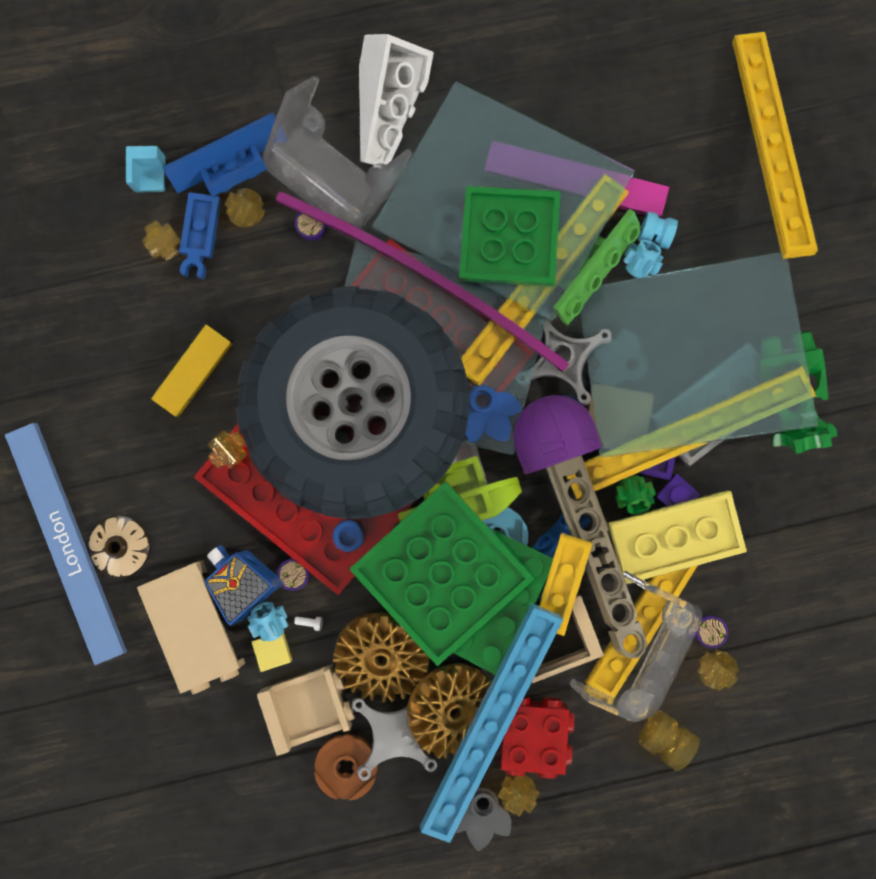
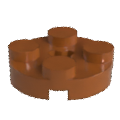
M350 732L334 736L326 741L320 748L315 762V779L320 789L327 796L337 800L338 798L355 800L365 795L374 784L378 765L371 771V776L366 781H362L358 777L357 769L368 759L372 746L365 739ZM343 759L346 762L352 761V770L354 772L352 774H349L347 771L340 773L341 763L339 761Z

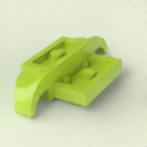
M478 456L452 463L445 475L423 497L425 500L447 481L482 520L496 517L503 512L522 493L518 477L487 485ZM415 508L399 513V521L401 522Z

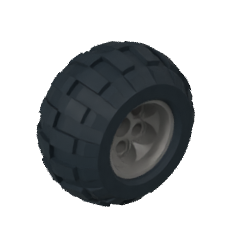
M358 286L334 287L332 291L315 296L309 294L289 305V309L274 322L269 321L255 340L257 342L248 360L243 362L237 385L240 386L239 406L236 408L239 431L243 434L252 463L261 476H264L283 497L300 507L323 514L324 516L343 519L376 517L399 510L416 501L437 484L448 471L458 454L465 436L469 417V390L465 368L457 348L454 347L450 338L443 331V327L429 313L406 301L404 297L389 291L359 289ZM365 363L371 367L370 375L363 380L355 378L354 370L356 366ZM335 372L339 376L338 384L334 388H325L323 386L324 376L327 373ZM383 386H390L395 390L394 398L388 403L380 402L377 399L378 390ZM353 396H360L363 398L360 402L363 408L356 413L349 412L348 409L351 405L348 400ZM326 403L330 407V415L327 419L319 421L314 414L315 408L320 404ZM377 417L385 419V431L380 435L371 434L369 431L371 420ZM344 426H350L354 430V438L347 444H341L337 437L339 430Z

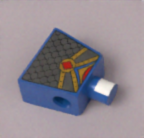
M220 545L207 555V558L217 570L205 580V584L229 626L246 618L256 605L265 601L284 584L277 575L247 550L230 556L225 548Z

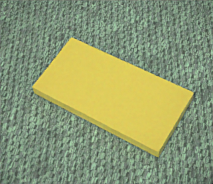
M729 490L607 523L614 552L626 584L747 552L732 493Z

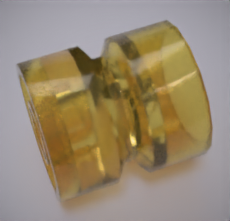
M659 710L645 724L640 733L638 743L653 755L660 753V759L675 771H681L695 756L700 744V738L686 727H678V722L663 710Z

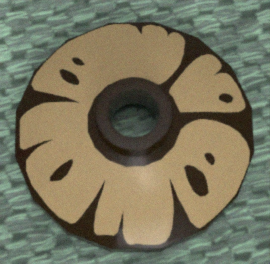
M124 516L107 518L99 523L91 533L88 544L89 556L96 569L107 576L116 578L130 576L140 570L148 560L151 548L149 535L143 525L133 518ZM115 541L120 544L118 553H114L111 549V545Z

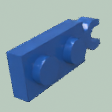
M191 192L188 194L179 249L181 255L187 256V259L180 266V273L184 277H188L189 269L193 266L198 267L197 277L203 280L206 276L203 258L212 259L222 202L219 196L212 197L211 195Z

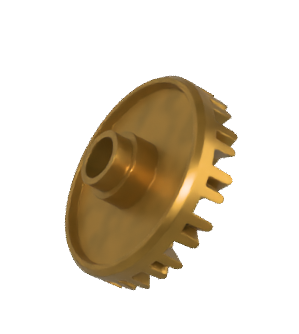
M389 613L365 614L349 622L340 632L333 654V662H336L335 673H339V679L342 677L346 679L345 688H351L352 693L355 692L356 688L362 690L361 698L365 699L369 695L370 701L374 700L375 695H382V703L386 702L387 697L393 702L395 695L399 693L402 699H405L406 693L411 695L414 686H417L428 672L429 657Z
M449 664L432 671L418 683L410 696L406 718L412 736L423 751L425 750L428 754L432 751L439 759L442 756L448 759V753H452L455 756L492 682L483 671L468 664Z

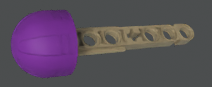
M559 395L539 398L530 403L521 412L514 428V446L524 474H529L546 468L570 535L593 542L585 569L604 621L612 629L608 632L614 649L623 657L639 658L646 650V638L640 622L636 621V610L607 533L609 529L582 458L583 454L603 447L595 423L586 408L571 398ZM575 473L576 478H571L564 481L563 477L573 475ZM572 483L578 484L582 489V496L578 501L572 500L568 495V488ZM584 513L589 514L593 520L592 528L589 531H584L579 525V518ZM595 547L602 548L599 558L592 557L591 552L595 550ZM601 564H608L609 568L596 570V567H602ZM607 573L612 575L615 581L614 588L609 592H606L601 586V579ZM617 604L623 605L626 611L625 618L621 622L615 621L612 616V610ZM632 634L636 638L637 644L636 648L628 653L623 646V641L627 635Z

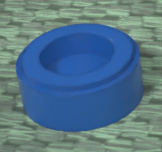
M353 520L340 522L333 531L334 544L344 552L357 550L365 540L363 527Z

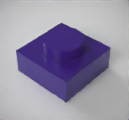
M674 474L671 480H668L654 497L667 507L697 499L701 494L678 474Z

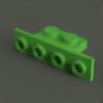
M629 209L606 239L597 235L558 285L566 291L553 308L564 324L569 325L573 318L581 312L583 305L593 292L599 289L609 271L619 263L626 249L638 238L642 227L633 210Z

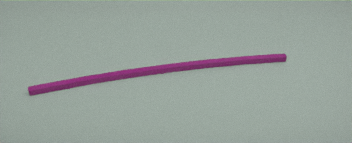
M281 191L276 197L277 203L315 219L400 263L490 319L561 372L568 367L569 363L534 336L446 277L365 231Z

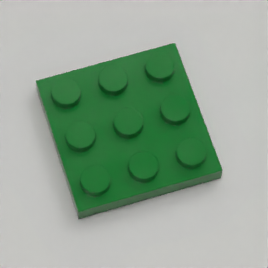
M466 186L459 281L554 287L561 191Z

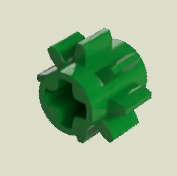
M629 476L622 480L620 486L616 487L618 494L615 497L618 507H626L627 513L634 515L643 514L650 509L651 504L655 503L653 496L656 493L652 482L645 483L643 477Z

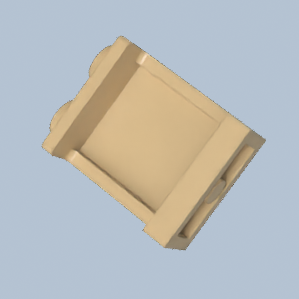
M333 664L262 688L256 694L277 756L289 752L291 747L342 729L343 732L350 730L352 720L355 719L354 710L351 702H345L341 691L345 689L343 677L341 679L338 678L339 673H335Z

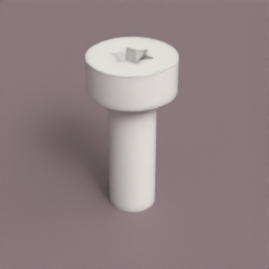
M296 616L295 624L314 627L315 631H321L323 617L317 616L316 619Z

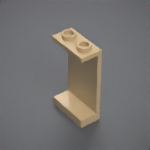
M203 560L137 587L180 694L191 690L192 695L210 687L209 681L220 677L221 682L231 679L239 674L237 669L245 664L244 658L237 660L213 599L205 584L202 574L208 571Z

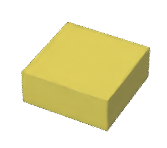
M284 632L274 641H262L261 638L252 641L261 672L292 661Z

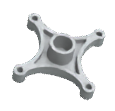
M542 311L538 313L537 321L543 326L545 332V345L567 361L569 365L561 372L541 357L531 369L518 373L516 381L520 386H527L531 380L539 377L558 378L567 382L575 389L578 401L582 405H588L591 402V396L585 391L582 383L583 366L589 354L597 346L611 342V332L603 329L599 334L590 338H569L559 333L552 326L547 312Z
M360 697L352 700L353 709L361 712L367 718L373 733L371 753L366 762L357 769L358 777L362 781L370 778L371 771L379 763L394 757H410L421 762L428 772L436 770L437 762L421 750L408 728L406 718L407 707L395 712H380L367 706ZM358 702L361 703L359 707L356 706V703Z

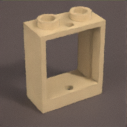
M578 593L571 614L584 648L540 665L532 683L604 656L582 597Z

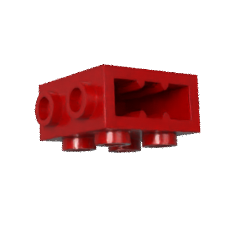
M524 696L501 741L499 761L501 770H505L508 775L524 776L525 772L538 773L539 777L548 779L556 778L557 774H566V765H571L572 746L567 745L568 733H573L574 714L569 713L570 710L566 703H562L561 699L554 697H544L543 702L530 701L529 696Z

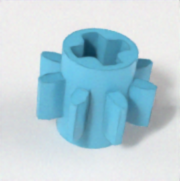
M641 240L638 246L631 243L624 254L626 257L623 261L627 263L626 270L634 277L640 279L646 278L649 273L656 276L663 265L660 247L649 240Z
M263 602L256 605L252 609L251 615L247 617L250 622L248 628L253 638L260 635L262 641L278 639L283 634L284 628L288 627L285 620L287 615L283 606L275 608L273 602Z

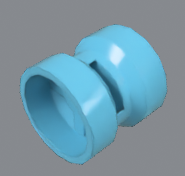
M648 211L641 225L642 230L639 233L638 241L649 240L657 243L660 248L668 250L676 233L678 220L669 217L661 219L658 217V214Z

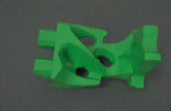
M805 330L792 333L793 349L782 351L780 337L778 336L761 339V355L754 357L760 385L803 367L807 376L811 374L816 378L817 386L813 389L816 396L813 398L828 399L823 350L815 345L810 331ZM813 398L801 402L797 409L793 411L787 408L778 412L779 431L773 433L772 445L773 447L788 446L796 454L813 448L831 447V438L837 436V430L832 423L825 422L819 418L815 410Z

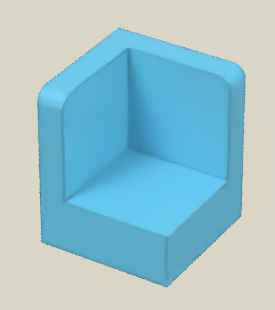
M126 146L127 185L134 192H164L165 172L162 167L165 166V155L157 146Z

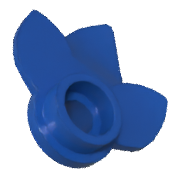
M486 385L473 387L469 391V417L465 432L467 439L474 443L486 433L495 440L508 441L511 432L509 416H513L522 410L520 403L515 396L508 392H495ZM480 395H484L488 399V404L484 407H480L476 403V398Z

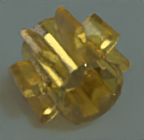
M248 188L238 189L236 194L230 192L225 202V205L228 207L226 213L235 225L239 227H252L254 222L260 223L265 213L261 209L264 203L260 195Z
M156 220L144 228L147 236L142 238V241L155 259L162 256L168 261L179 254L176 246L181 243V240L169 223L162 226Z
M226 430L222 431L208 444V447L213 451L208 458L217 468H222L226 465L231 470L247 456L246 451L243 449L246 446L245 440L238 432H233L230 435Z
M715 650L712 654L706 652L699 660L702 666L697 671L700 673L701 681L707 687L718 689V691H721L725 686L730 689L738 680L735 674L739 671V668H737L736 660L729 653Z
M526 775L515 776L514 779L506 776L501 784L502 789L498 794V798L502 799L504 809L517 814L519 817L524 809L531 813L537 805L535 800L540 794V791L536 790L533 779Z

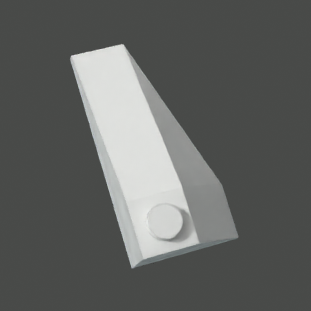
M389 34L364 36L359 64L361 162L382 168L389 167L403 137L402 129L408 117L412 118L416 109L413 105L419 93L424 92L428 84L434 52Z

